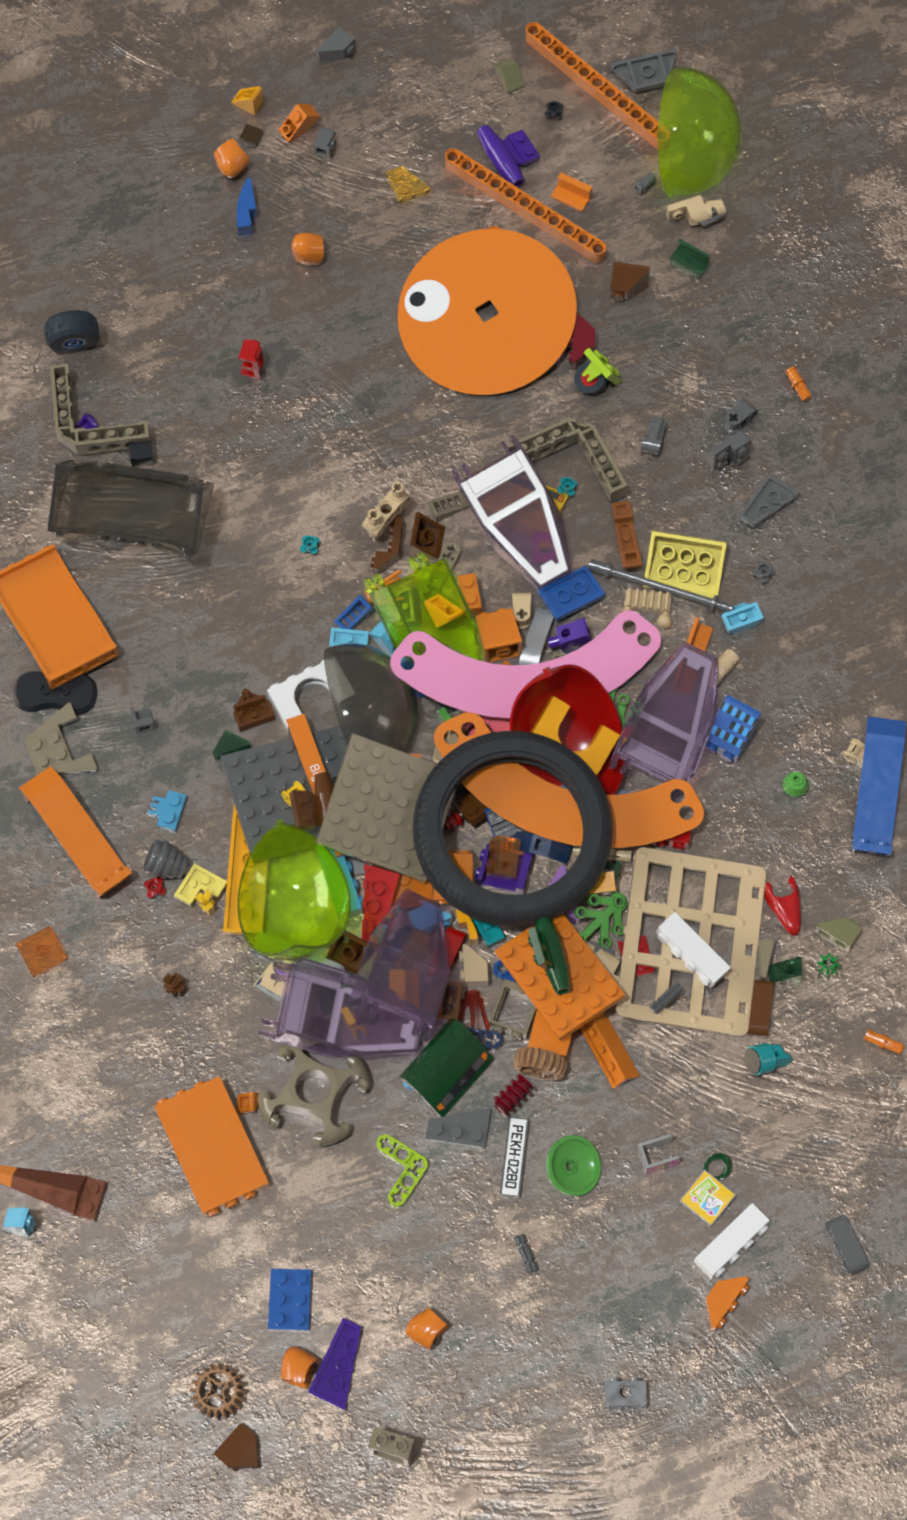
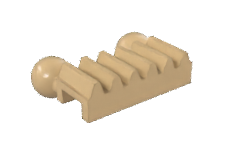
M628 588L626 589L624 611L662 614L658 617L657 624L660 628L667 629L672 624V619L669 616L671 594L669 592L664 594L662 591L656 593L654 590L648 592L646 589L640 591V589L633 590ZM625 621L623 624L629 625L632 621Z

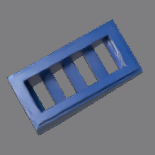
M359 595L334 622L339 628L353 630L368 618L375 609ZM363 605L365 609L362 610L359 606ZM357 610L360 614L357 616L353 611ZM351 614L355 618V620L352 622L347 617L348 615ZM345 619L350 625L347 627L342 620Z

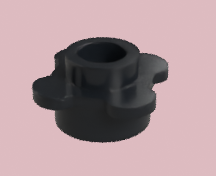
M557 101L548 102L546 104L547 111L545 116L547 118H562L561 112L564 109V105Z

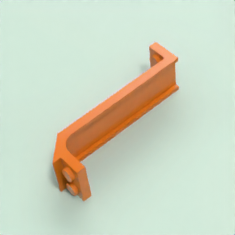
M51 766L19 787L26 802H30L99 899L132 876L130 869L124 866L66 783Z

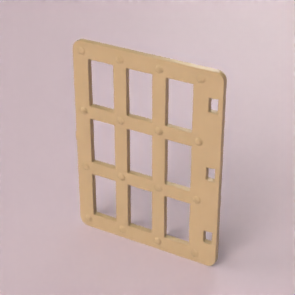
M646 847L639 848L635 854L627 922L623 931L625 938L619 976V987L626 997L616 1003V1014L623 1018L739 1037L744 1036L748 1032L766 879L764 868ZM649 863L671 867L667 905L644 901ZM683 869L706 873L701 910L679 907ZM718 875L740 878L736 916L713 912ZM753 888L759 889L758 899L752 898ZM676 912L685 921L700 923L698 935L708 945L710 944L712 925L734 929L730 960L731 968L722 978L728 980L724 1019L701 1015L704 984L699 980V976L694 971L691 972L685 966V962L682 959L672 958L673 953L666 943H662L660 955L638 952L642 914L665 917L666 920ZM746 945L753 946L751 956L745 955ZM636 965L659 968L655 1001L669 989L671 970L693 974L689 1013L668 1010L666 1007H663L658 1014H655L650 1009V1006L632 1004L631 999ZM739 1003H746L745 1014L738 1013Z

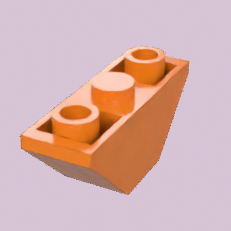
M744 1276L716 1282L705 1300L711 1331L715 1332L717 1328L721 1329L727 1321L724 1317L728 1311L731 1313L738 1305L736 1299L739 1295L744 1296L750 1287L747 1285L748 1277Z

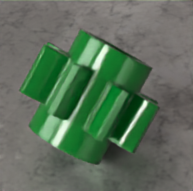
M830 953L825 957L820 955L819 959L821 962H816L815 965L820 967L818 974H824L826 979L831 974L836 976L837 972L835 969H840L841 967L840 964H836L838 956L834 958ZM826 963H830V968H827Z

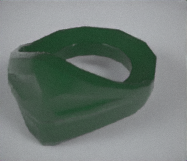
M723 1153L710 1155L703 1166V1170L709 1172V1164L714 1160L718 1161L721 1159L726 1167L721 1175L714 1176L717 1180L728 1176L732 1168L730 1157Z

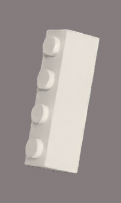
M676 912L658 927L656 931L657 938L663 944L666 943L671 948V952L677 958L680 957L685 962V966L691 972L694 971L704 985L712 988L730 970L731 967Z
M752 1203L695 1258L694 1263L711 1280L715 1276L719 1278L726 1271L724 1267L729 1262L731 1264L736 1262L740 1257L739 1253L743 1249L748 1250L755 1242L753 1239L757 1235L761 1237L769 1229L767 1225L770 1220Z

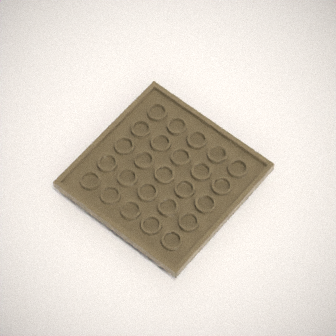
M354 733L351 734L316 844L425 883L427 877L419 863L414 845L413 816L419 792L426 778L437 764ZM455 790L449 798L443 813L442 830L448 815V811Z

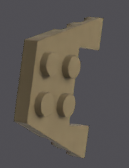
M67 703L24 739L37 774L50 766L57 774L98 771L91 753L72 760L59 729L60 726L77 720L71 703Z

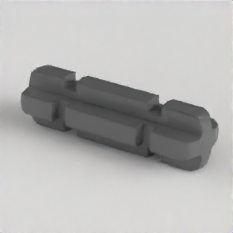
M675 982L657 1001L651 1004L650 1009L655 1014H658L676 995L682 992L683 987L678 982Z
M517 1235L514 1237V1241L519 1246L518 1250L524 1264H526L527 1272L529 1274L536 1272L538 1267L536 1262L533 1261L534 1257L529 1245L526 1244L525 1235Z

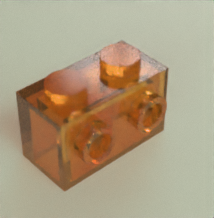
M505 836L492 837L488 846L490 856L486 863L487 876L508 880L516 878L520 839Z

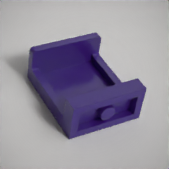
M487 844L486 849H482L480 854L481 868L477 867L475 878L478 879V885L517 895L524 894L532 863V854L525 852L524 856L492 849L491 845Z

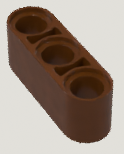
M754 979L747 1035L767 1037L774 982Z

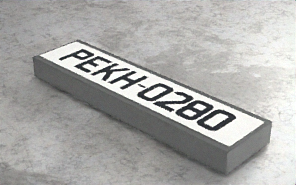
M509 1117L500 1188L501 1197L520 1199L529 1119Z

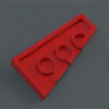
M364 864L362 939L373 944L375 949L382 950L402 874Z

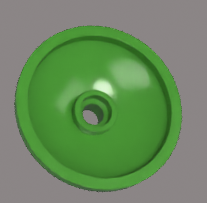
M569 1135L558 1139L552 1145L547 1155L546 1168L551 1183L558 1191L568 1196H580L591 1191L597 1184L601 1172V1162L596 1148L590 1141L581 1136Z

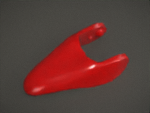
M790 876L788 879L793 893L784 897L774 896L772 885L769 882H765L764 898L769 908L790 935H797L801 928V895L794 877Z

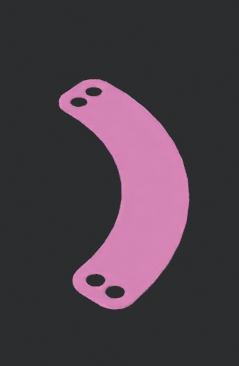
M623 611L592 641L563 657L531 665H501L479 661L462 655L444 646L429 634L416 631L410 633L392 654L390 666L398 678L415 690L442 704L478 715L510 719L512 706L517 695L529 681L541 674L544 668L550 667L551 669L568 664L580 666L592 673L609 693L625 683L645 665L658 650L661 636L657 628L637 612ZM625 621L635 623L636 631L633 634H626L623 631V623ZM642 632L650 635L651 642L647 646H642L637 641L638 635ZM415 642L425 644L426 651L423 655L413 653L412 646ZM409 656L414 660V667L411 670H405L401 667L400 662L403 657Z

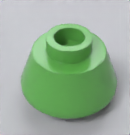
M791 772L783 780L784 791L793 797L804 795L809 788L807 777L800 772Z

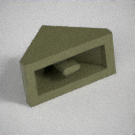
M508 58L493 65L508 94L525 87L516 61Z

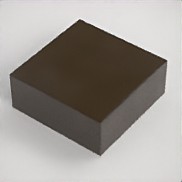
M246 124L239 137V142L256 148L263 135V130Z

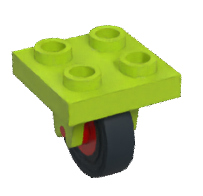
M588 348L583 352L590 359V362L583 363L576 370L574 379L580 391L584 394L593 395L604 389L607 380L615 385H619L622 382L619 377L620 372L614 366H611L608 363L609 360L597 349L593 351Z

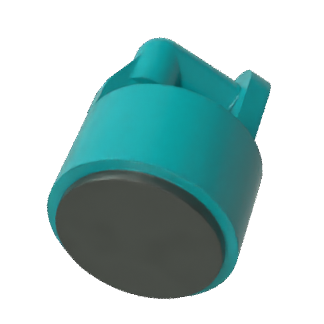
M757 1044L749 1046L745 1052L746 1067L753 1075L773 1072L775 1068L784 1067L793 1060L792 1056L786 1054L780 1044Z

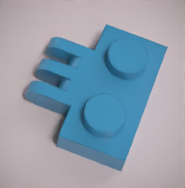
M168 790L166 798L153 796L152 801L159 804L151 803L150 808L156 811L148 810L147 815L159 818L157 822L158 828L176 832L187 795Z

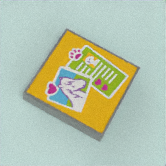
M704 1170L680 1199V1202L712 1227L736 1197V1194Z

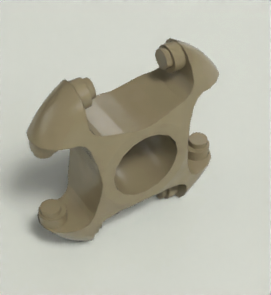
M309 1036L301 1037L302 1039L316 1042L314 1038ZM285 1043L279 1047L277 1057L281 1060L290 1059L292 1055L296 1058L295 1066L285 1089L276 1099H272L271 1093L262 1089L257 1097L258 1106L268 1126L278 1128L281 1119L279 1118L280 1115L276 1113L279 1111L306 1116L325 1128L324 1132L319 1131L312 1138V1142L320 1147L336 1143L347 1137L350 1133L351 1125L346 1122L338 1123L337 1126L333 1125V1114L339 1098L351 1082L357 1081L355 1085L359 1091L366 1092L371 1085L370 1078L363 1061L359 1056L350 1054L346 1062L350 1069H335L324 1066L303 1053L304 1050L309 1051L310 1049ZM309 1078H321L328 1082L331 1087L330 1093L320 1103H306L297 1095L299 1086Z

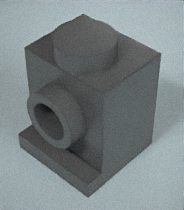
M320 128L313 143L314 154L327 159L331 158V149L335 148L337 142L334 130Z

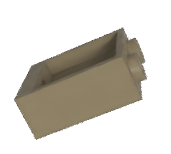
M505 979L489 1021V1028L500 1034H503V1032L510 1034V1037L516 1040H527L537 1011L534 1006L531 1008L524 1030L497 1022L506 994L530 1001L517 983Z
M374 1427L368 1444V1450L371 1456L409 1467L415 1450L414 1439Z

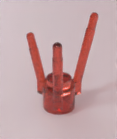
M478 990L465 991L459 1021L463 1022L467 1006V1009H470L471 1028H474L475 1009L479 1006L485 1028L490 1031L480 992Z

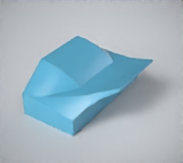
M757 602L752 604L741 603L735 605L732 611H725L724 614H721L728 634L739 633L753 628L764 620Z

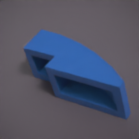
M251 178L246 179L238 199L236 219L239 236L253 234L251 218H257Z

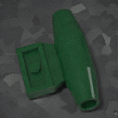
M542 917L535 922V927L528 929L530 936L528 941L534 950L535 955H533L536 965L545 969V973L556 995H563L571 991L569 966L561 939L549 917Z

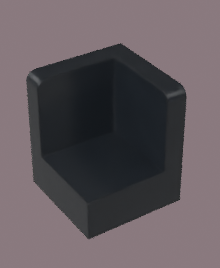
M151 441L129 443L132 467L154 465Z

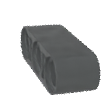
M842 1214L825 1222L827 1232L848 1274L853 1275L869 1268L866 1256L846 1216Z

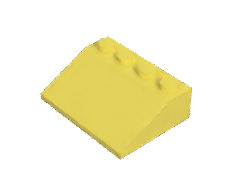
M653 530L645 578L713 598L715 595L718 596L727 542Z

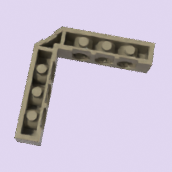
M69 364L50 365L55 432L60 443L77 455L129 450L130 442L151 441L148 421H139L136 424L122 425L121 423L118 426L110 427L100 426V428L76 429Z
M569 417L503 446L504 459L522 450L528 462L532 463L578 443L609 501L613 502L627 495L628 485L593 424L577 422L576 419Z

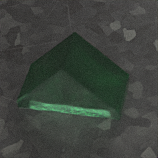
M225 730L213 750L215 762L221 761L220 756L250 749V742Z
M795 957L769 965V980L774 982V985H796L801 983L802 957Z

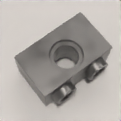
M637 1377L629 1378V1381H621V1378H609V1381L604 1383L605 1410L646 1409V1381H642L641 1378ZM624 1388L630 1390L631 1396L628 1398L622 1397L619 1393L620 1390Z

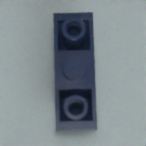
M515 831L511 851L522 854L525 852L531 853L534 857L567 865L572 846L549 840L533 833Z

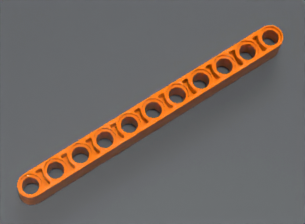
M536 22L527 24L526 42L654 148L660 151L668 149L670 145V131L540 24Z
M451 148L445 152V167L447 170L590 261L602 263L605 260L606 244L461 151Z

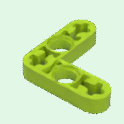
M383 1134L376 1141L378 1151L405 1168L388 1194L389 1204L393 1208H401L405 1205L426 1173L428 1162L424 1156L392 1136ZM389 1140V1145L393 1148L395 1145L398 1146L394 1149L393 1154H390L392 1150L387 1146L382 1148L381 1141L386 1142ZM399 1150H406L408 1156L406 1159L400 1160L396 1156ZM420 1161H422V1165L424 1168H418V1170L416 1171V1175H419L418 1177H416L413 1173L408 1172L409 1170H411L412 1172L415 1170V1162L419 1163ZM411 1177L414 1183L412 1186L406 1187L402 1183L403 1179ZM398 1186H400V1188L403 1190L400 1196L402 1201H397L396 1203H394V1198L392 1196H397L400 1193V1189L398 1188Z

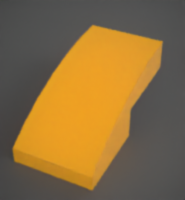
M455 908L459 929L467 928L470 945H478L477 932L471 918Z

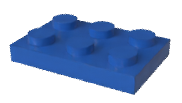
M586 565L537 590L538 595L556 622L605 598V592Z
M271 1269L268 1331L309 1332L312 1270Z

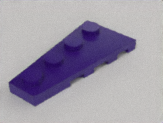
M342 1318L308 1390V1394L343 1411L346 1408L361 1326L345 1318Z

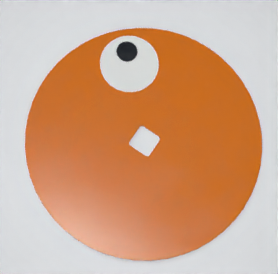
M480 229L461 233L441 242L424 255L415 265L400 295L397 317L398 328L402 343L410 359L417 368L434 382L453 391L465 394H501L531 383L555 364L571 339L575 327L577 303L569 273L563 263L549 248L539 241L518 232L503 229ZM487 301H491L498 314L483 322L475 309Z

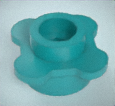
M563 477L560 479V486L557 487V491L560 494L565 493L568 496H574V489L578 483L570 477Z
M310 535L303 536L300 551L302 553L310 552L311 554H317V546L320 543V539Z

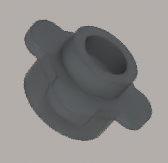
M762 561L757 566V569L752 571V574L760 578L761 582L766 583L768 578L775 574V570L768 563Z

